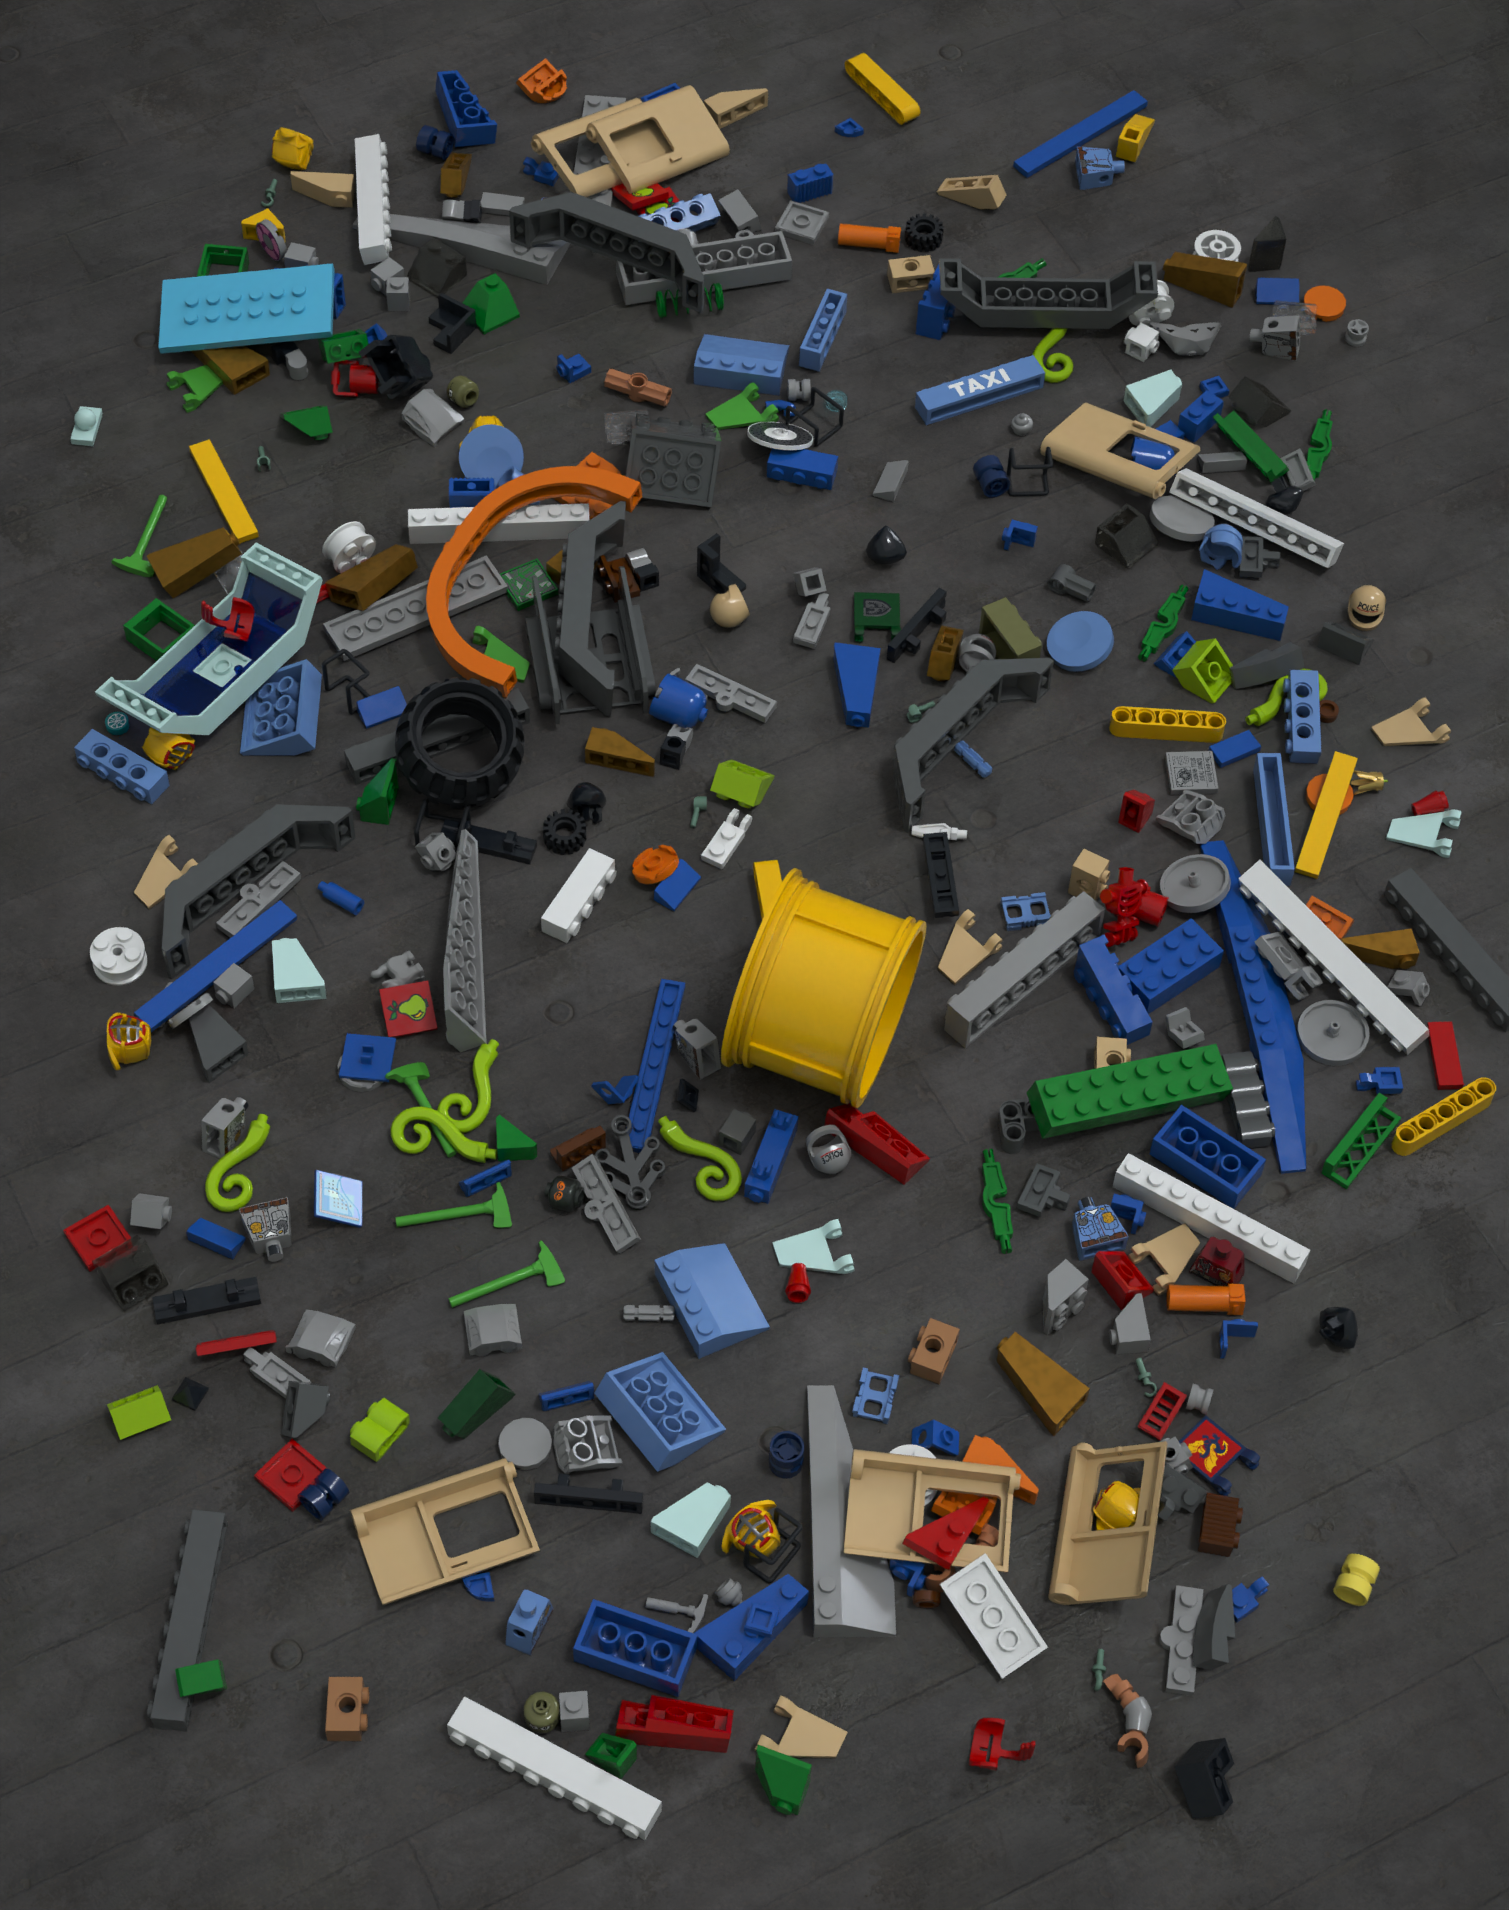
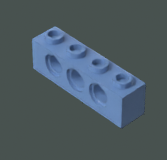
M711 193L706 195L698 194L687 202L682 200L676 202L670 208L661 207L653 214H642L638 217L676 231L687 228L695 232L717 224L721 215ZM690 211H695L698 216L692 215ZM671 218H677L679 222H674Z
M831 289L826 290L801 344L799 366L820 372L846 314V293Z
M1290 670L1288 678H1284L1283 692H1287V699L1284 700V713H1288V719H1285L1284 730L1289 735V739H1286L1285 753H1289V762L1317 764L1321 755L1318 671Z
M91 729L74 747L76 760L79 765L95 771L102 779L107 778L114 782L118 788L126 789L133 793L141 801L145 800L153 804L170 786L167 771L94 729Z

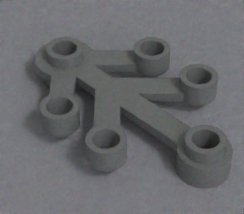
M618 1115L613 1118L611 1127L613 1133L620 1139L625 1162L610 1155L607 1149H599L595 1156L599 1160L600 1155L606 1154L607 1158L605 1160H599L601 1166L608 1165L629 1177L630 1185L616 1179L612 1172H605L607 1177L613 1178L611 1182L613 1188L626 1195L627 1204L631 1208L642 1209L651 1201L649 1189L657 1177L663 1176L666 1172L665 1163L662 1160L656 1159L651 1162L650 1171L640 1183L639 1173L650 1156L660 1150V1142L654 1136L648 1137L645 1140L644 1148L635 1160L629 1137L632 1131L631 1120L625 1115ZM621 1125L627 1127L625 1131H619L618 1128ZM651 1142L657 1143L654 1148H649L648 1145ZM656 1165L662 1166L660 1171L653 1170ZM637 1194L643 1195V1198L639 1201L634 1199Z

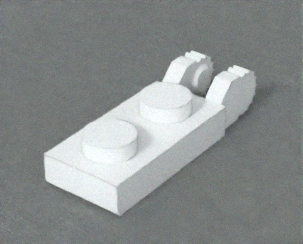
M734 808L728 815L726 822H723L701 854V860L723 869L745 837V832L751 825L752 816L747 814L741 821L740 826L736 827L734 823L739 817V810Z

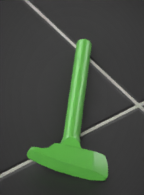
M159 495L132 556H127L123 559L114 558L111 561L113 565L136 575L153 577L155 571L149 561L143 560V555L167 501L166 496Z
M417 1062L393 1069L385 1075L386 1079H395L400 1083L404 1082L411 1089L420 1107L432 1108L418 1080L428 1079L430 1076L425 1063ZM429 1122L446 1155L449 1158L455 1156L457 1152L437 1126Z
M500 1182L496 1183L497 1191L489 1201L395 1217L397 1227L483 1213L494 1214L493 1226L495 1228L512 1227L507 1199Z
M539 1241L538 1245L541 1252L538 1255V1260L530 1266L450 1297L448 1300L453 1308L538 1274H544L547 1286L549 1287L565 1283V1278L548 1247L542 1241Z

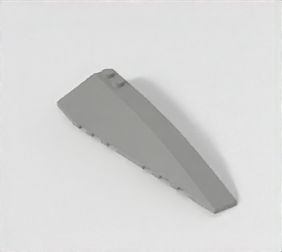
M390 214L391 223H387L391 230V237L388 238L546 285H548L571 244L563 240H556L532 245L529 249L511 242L510 226L396 214ZM358 217L356 218L355 222H354L353 225H352V227H353L354 229H357V230H358Z
M466 829L461 830L454 865L443 966L446 1038L448 1043L460 1052L481 1046L483 1043L487 1044L478 841Z
M834 1385L807 1386L813 1637H896L894 1581L887 1559L843 1553L853 1447Z

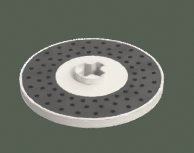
M759 422L750 425L747 431V435L752 441L774 449L801 450L810 447L813 443V436L810 432L801 427L786 423Z

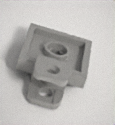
M1280 931L1262 935L1255 941V944L1259 947L1258 952L1262 957L1270 961L1274 966V972L1280 978L1287 980L1284 984L1298 1000L1309 996L1307 990L1301 984L1303 980L1312 988L1323 983L1314 969L1306 965Z

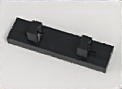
M939 587L892 639L887 648V660L895 663L905 651L916 654L920 650L921 640L917 637L931 622L940 626L945 622L947 612L943 608L946 603L947 591Z
M445 819L441 832L457 847V834L461 822ZM466 820L464 829L478 841L479 853L531 864L537 848V840L517 836V832L509 830L507 833L474 826L471 825V821Z
M947 832L923 834L935 918L959 916V905Z
M257 1277L236 1281L235 1279L225 1280V1283L186 1291L180 1289L172 1291L173 1293L152 1297L157 1325L261 1304Z
M559 1474L557 1485L535 1483V1504L642 1514L643 1493L623 1491L622 1479H612L611 1490L569 1486V1474Z

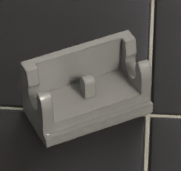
M739 190L718 200L720 206L723 207L724 212L729 215L738 230H742L747 226L746 230L752 233L761 230L758 215Z

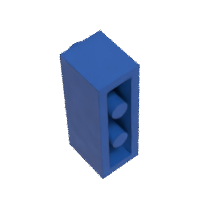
M772 448L767 462V478L832 490L837 473L838 456L806 449L780 450Z

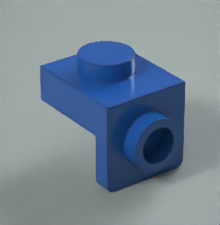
M1011 520L1009 528L1005 527L1002 535V540L1005 541L1004 550H1009L1012 542L1034 547L1038 526Z
M1114 1194L1111 1209L1116 1217L1133 1221L1131 1234H1136L1137 1227H1143L1147 1213L1142 1211L1144 1201L1133 1199L1128 1195Z

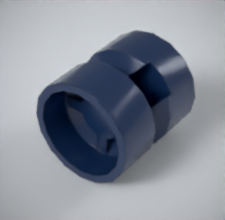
M424 125L418 134L416 149L430 155L432 153L434 157L446 160L453 150L454 135Z
M988 455L982 457L974 464L973 472L986 497L994 498L1001 496L1009 489L1010 480L997 456Z
M791 1431L779 1432L770 1442L769 1467L773 1474L783 1479L797 1476L803 1467L804 1442L797 1433Z
M327 1468L314 1479V1485L309 1484L298 1494V1499L304 1508L318 1520H323L333 1510V1503L339 1504L350 1493L342 1479Z

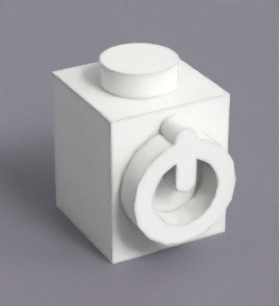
M1140 323L1137 328L1132 327L1124 340L1126 345L1125 353L1144 362L1159 347V331L1143 323Z

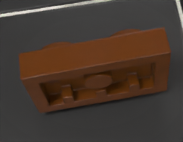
M601 555L600 565H597L598 575L600 578H604L607 595L611 594L614 603L621 600L619 592L620 566L625 567L630 597L640 596V588L626 557L607 562L605 555Z
M600 1125L596 1128L587 1129L552 1148L550 1154L560 1169L564 1171L591 1154L594 1155L599 1149H605L606 1133Z

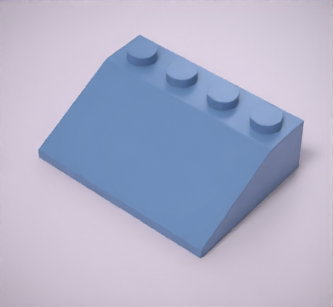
M704 334L694 363V384L743 391L747 385L754 382L759 387L757 393L779 396L789 345Z
M307 659L279 668L246 700L240 753L243 756L298 755L315 749L322 674Z
M725 1243L677 1250L655 1259V1276L670 1305L674 1306L675 1315L698 1359L770 1329Z
M663 1352L606 1372L594 1393L657 1472L676 1465L723 1434L726 1430Z

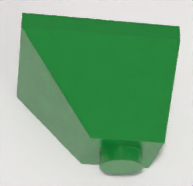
M496 273L478 281L463 301V304L475 310L476 326L483 334L489 333L520 317L508 286Z
M325 405L280 413L283 420L308 436H315V440L328 438V433H333L328 407Z
M391 758L364 788L362 797H358L356 810L360 811L361 821L389 825L399 790L396 759Z
M758 1745L756 1749L755 1771L771 1805L780 1813L798 1815L810 1785L812 1764Z

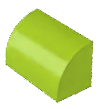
M158 1385L107 1404L120 1440L171 1420Z

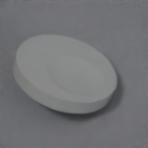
M1173 495L1156 499L1152 504L1149 514L1151 522L1158 530L1172 538L1183 541L1203 540L1207 530L1214 527L1215 523L1211 512Z
M1203 854L1190 855L1175 861L1164 871L1160 880L1162 895L1169 897L1168 906L1184 913H1197L1213 908L1227 896L1231 886V879L1226 865L1216 857Z
M1336 1000L1319 1001L1307 1007L1299 1018L1296 1030L1302 1050L1313 1060L1331 1066L1346 1065L1357 1060L1364 1053L1370 1034L1364 1016L1353 1006Z

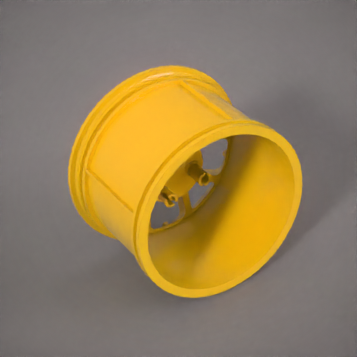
M793 868L785 876L777 889L761 922L744 965L724 1032L721 1049L722 1064L726 1067H731L734 1063H743L744 1067L752 1068L756 1065L840 1096L842 1103L848 1104L851 1101L852 1107L859 1108L874 1084L903 1013L922 953L927 928L926 922L919 920L916 923V919L911 916L902 919L819 889L817 882H808L806 878H803L801 870Z

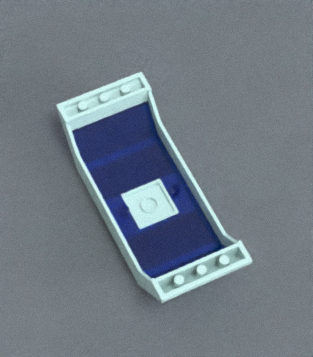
M255 543L241 556L242 562L233 590L213 608L214 617L228 621L233 597L251 603L255 614L248 642L224 637L226 628L211 625L201 619L137 680H114L113 677H110L95 691L96 695L161 733L210 735L305 644L322 585V577ZM240 615L237 616V621L234 629L235 633L237 631V628H243L238 627Z

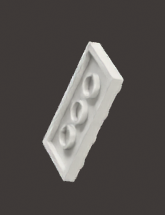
M986 1553L939 1584L1002 1679L1048 1648Z

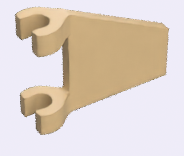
M1426 697L1418 700L1411 708L1371 727V730L1383 746L1442 744L1450 740L1448 734L1451 733L1446 724L1441 725L1433 733H1430L1419 717L1429 713L1427 707L1430 706V703Z
M170 835L166 836L159 844L134 891V894L149 910L165 898V888L173 880L180 878L190 867L198 864L194 859H191L180 871L166 857L178 851V847L175 845L176 841Z
M969 909L957 920L938 966V970L955 985L988 956L1002 949L1000 944L1002 938L996 933L982 946L966 931L975 924L973 920L975 914Z
M1184 1223L1147 1243L1134 1245L1131 1248L1133 1253L1129 1254L1128 1257L1134 1264H1137L1148 1255L1152 1256L1165 1273L1156 1278L1157 1284L1153 1286L1154 1291L1159 1296L1167 1291L1168 1285L1175 1284L1199 1246L1200 1241Z
M780 1696L773 1712L783 1717H789L791 1721L779 1745L769 1737L761 1735L755 1751L758 1745L790 1757L836 1758L847 1735V1731L797 1707L786 1697Z

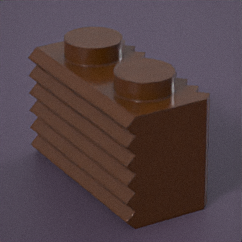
M1213 1493L1206 1494L1198 1544L1199 1552L1230 1557L1232 1549L1238 1548L1240 1533L1235 1532L1236 1524H1241L1243 1508L1238 1507L1239 1498Z

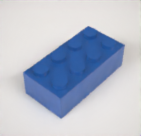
M1191 918L1118 967L1122 976L1127 974L1132 986V995L1138 994L1147 1013L1150 1014L1219 968L1224 950Z
M1183 1105L1177 1109L1153 1138L1150 1149L1151 1156L1233 1209H1235L1262 1175L1266 1162L1265 1158Z
M593 1599L573 1647V1656L575 1662L679 1697L697 1650L698 1635Z

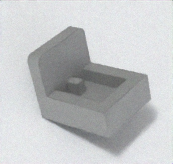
M1397 970L1387 986L1394 995L1412 996L1417 1006L1422 1005L1430 991L1423 972Z
M1187 1007L1166 1015L1168 1036L1183 1049L1205 1040L1204 1032L1191 1021L1190 1010Z

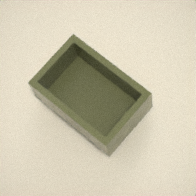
M1005 597L982 607L979 634L988 636L995 644V659L1040 658L1041 640L1032 633L1029 624L1020 617L1014 604L1011 605Z

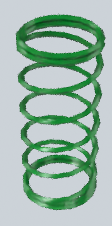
M713 283L710 287L709 295L704 286L710 311H712L711 296L713 286H715L718 310H723L724 298L721 284ZM669 289L665 292L664 300L662 292L660 290L656 292L657 310L660 318L667 317L666 297L668 291L674 304L676 316H678V289L675 300Z

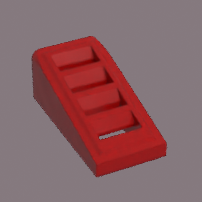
M1164 1382L1137 1428L1161 1441L1185 1403L1187 1395ZM1165 1395L1176 1401V1405L1174 1406L1162 1399ZM1160 1403L1168 1409L1172 1410L1171 1413L1168 1414L1167 1412L1158 1408V1404ZM1153 1412L1166 1418L1165 1423L1152 1416ZM1150 1420L1162 1428L1160 1431H1157L1146 1423Z

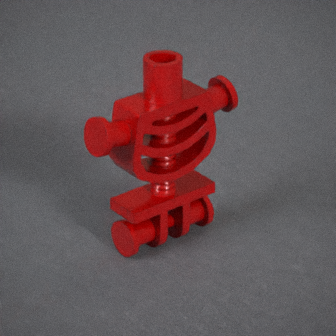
M1129 867L1119 868L1118 883L1109 885L1108 889H1104L1100 893V899L1105 903L1106 910L1117 915V920L1103 925L1104 929L1110 930V932L1105 933L1109 941L1106 944L1107 947L1134 940L1138 936V931L1134 926L1139 925V920L1129 918V916L1139 909L1142 894L1148 891L1149 886L1144 879L1133 881L1134 869Z

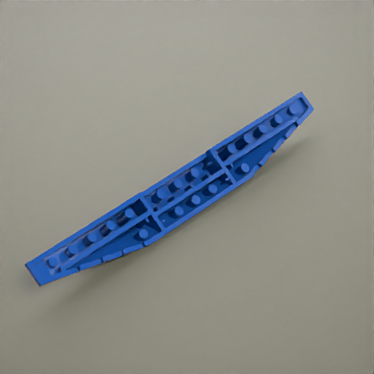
M1224 840L1210 841L1206 844H1200L1201 853L1221 860L1226 865L1231 879V886L1227 896L1215 906L1228 963L1232 964L1249 1032V1048L1254 1059L1257 1058L1259 1062V1073L1257 1074L1259 1080L1264 1082L1265 1092L1263 1098L1264 1101H1268L1270 1107L1268 1118L1270 1123L1273 1122L1275 1126V1137L1272 1138L1280 1173L1306 1171L1304 1061L1283 978H1280L1274 972V966L1270 961L1262 957L1258 952L1259 947L1255 944V941L1260 936L1270 934L1255 906L1253 898L1247 899L1239 890L1241 886L1238 878L1241 877V874Z

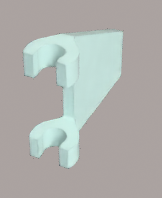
M1453 809L1438 813L1392 819L1386 840L1432 850L1441 857L1449 858L1453 840L1447 838L1437 840V836L1442 822L1450 828L1458 829L1461 811Z
M835 1219L820 1228L772 1242L780 1267L791 1268L794 1263H803L806 1265V1270L837 1274L854 1272L851 1254L844 1255L834 1262L826 1242V1238L836 1239L842 1236L839 1220Z

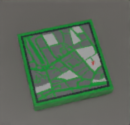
M538 559L500 573V576L508 586L506 594L518 611L534 605L532 577H538L542 601L558 595V588Z

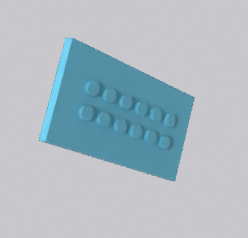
M333 263L163 280L158 347L160 353L332 337L335 270Z

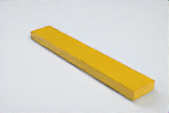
M210 439L189 446L190 453L231 532L236 535L240 543L259 537L258 531Z
M1335 751L1295 868L1296 873L1318 879L1358 758Z

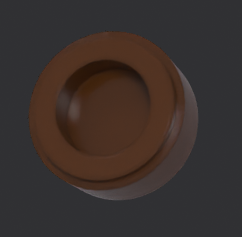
M1331 700L1320 701V721L1323 723L1334 722L1339 713L1338 705Z
M933 1590L915 1591L913 1593V1604L919 1608H937L941 1604V1594Z

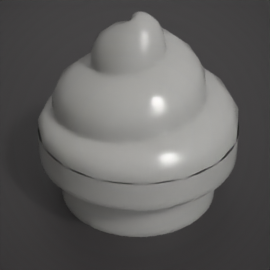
M1025 413L1016 415L1011 422L1014 433L1020 436L1029 434L1033 428L1032 418Z
M728 1578L715 1591V1594L718 1596L717 1600L726 1606L741 1604L743 1594L740 1583Z

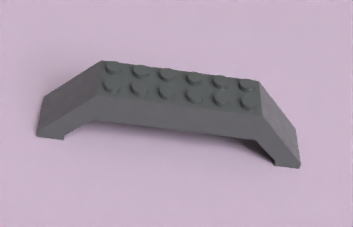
M573 192L514 206L509 210L511 242L529 249L532 245L556 240H563L675 282L682 296V306L700 313L703 312L705 278L687 234Z
M939 259L940 294L980 327L1110 329L1158 297L1155 261H1134L1131 267L1110 279L980 277L963 265L961 259Z
M619 501L568 534V543H563L554 663L559 664L558 674L607 716H611L615 670H609L588 649L594 563L600 559L601 555L608 554L616 547H623L626 501Z
M1051 658L981 660L975 667L971 666L966 676L961 681L957 680L951 691L947 695L943 694L938 700L937 705L932 709L929 708L923 718L918 723H914L904 737H900L896 741L892 761V774L903 830L909 832L912 826H915L923 818L926 790L921 787V782L955 749V745L962 741L999 703L1029 700L1037 703L1050 689L1054 660Z
M277 804L270 810H266L253 823L246 825L236 836L229 838L216 851L210 852L200 863L190 867L180 878L173 880L165 888L162 952L167 975L173 979L191 965L188 955L190 933L240 896L242 886L257 883L282 861L287 860L300 849H335L338 852L355 839L352 810L349 807Z

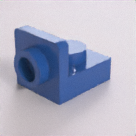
M562 354L557 356V372L569 383L591 373V366L580 354L567 360Z
M890 1560V1570L900 1579L910 1580L907 1588L908 1596L912 1597L915 1590L919 1591L922 1589L927 1577L924 1575L925 1564Z

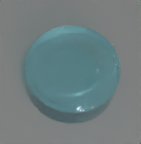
M833 390L827 394L828 397L841 405L843 409L847 407L848 398L844 392ZM826 401L825 404L829 410L836 412L840 411L835 406Z

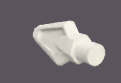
M945 823L912 826L911 835L923 838V834L947 832L948 840L967 839V830L951 828Z

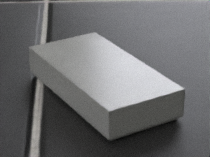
M483 192L481 199L482 213L509 216L511 207L525 203L524 197Z
M1301 449L1280 458L1289 469L1286 474L1291 486L1300 487L1305 491L1316 485Z

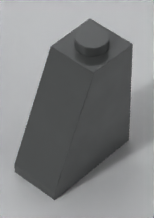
M209 1004L189 1018L191 1032L205 1078L209 1083L249 1054L246 1040Z

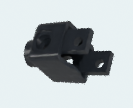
M388 335L383 340H373L359 351L362 358H368L382 385L378 388L380 393L387 394L390 399L411 396L433 378L428 357L421 353L416 341L411 336Z

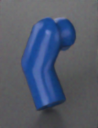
M784 400L765 401V409L769 405L774 404L778 411H784L785 417L787 406L796 409L794 403ZM790 412V417L795 416V414Z

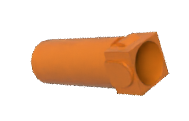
M840 224L838 245L886 249V252L898 253L901 227L888 226V228Z
M1228 1284V1286H1167L1166 1304L1168 1311L1227 1312V1315H1243L1246 1303L1244 1284Z

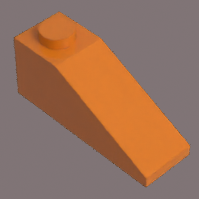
M975 1435L962 1462L1016 1468V1473L1021 1474L1020 1488L1019 1490H1014L1013 1496L1035 1505L1039 1491L1035 1484L1000 1445L988 1437Z

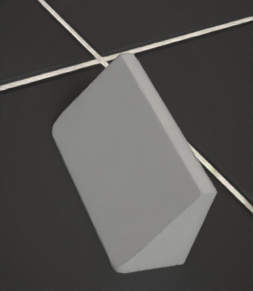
M1241 451L1198 454L1202 473L1240 471L1246 468L1247 459Z
M909 461L887 462L873 492V496L894 502L907 474Z

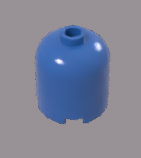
M1134 437L1131 446V456H1133V459L1130 461L1159 470L1175 456V453L1170 446Z
M667 673L659 685V688L662 689L659 698L653 697L649 714L671 725L678 724L679 727L692 728L698 721L703 722L708 713V709L705 708L707 703L705 693L685 680Z

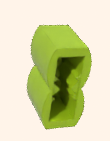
M386 1398L381 1399L378 1403L374 1402L367 1411L368 1416L361 1422H356L350 1430L351 1445L375 1462L384 1456L393 1442L402 1435L410 1424L409 1414Z

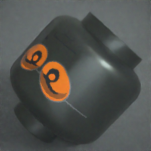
M556 1176L552 1183H547L545 1197H548L549 1205L552 1208L571 1212L576 1207L581 1206L584 1199V1188L581 1187V1183L577 1179Z

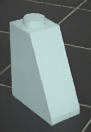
M1168 370L1127 385L1123 401L1139 422L1151 427L1179 400L1182 382L1172 370Z
M297 938L272 940L274 988L277 1003L326 999L324 980Z
M707 1482L654 1516L651 1520V1533L698 1558L730 1508L731 1495L722 1486H713Z

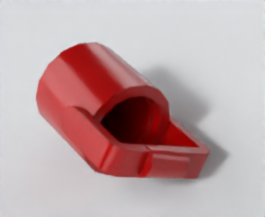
M344 360L334 362V371H331V385H333V393L336 396L358 397V393L378 394L379 379L371 365H359V361ZM339 365H351L349 376L350 392H338V385H340Z
M1149 887L1148 891L1142 894L1139 909L1129 918L1159 927L1165 914L1169 897L1152 892Z

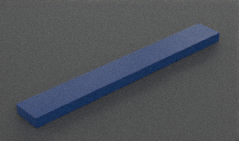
M1133 90L1014 161L1013 167L1028 178L1077 149V147L1082 146L1147 107L1148 101Z
M279 900L136 1010L134 1017L148 1023L151 1032H153L214 984L213 982L233 963L238 966L295 922L297 915Z
M661 979L638 1075L639 1080L636 1084L629 1119L632 1123V1131L629 1137L633 1152L636 1153L642 1151L645 1146V1140L651 1137L675 1035L672 1027L678 1021L685 991L684 982Z

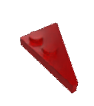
M982 1497L907 1534L902 1544L949 1570L987 1507L989 1499Z

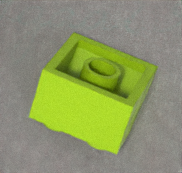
M1216 638L1196 641L1172 671L1183 688L1212 704L1218 700L1232 683L1229 668L1233 664Z
M731 759L718 764L710 791L717 793L716 796L724 800H730L731 798L737 800L738 805L751 808L761 803L775 775Z

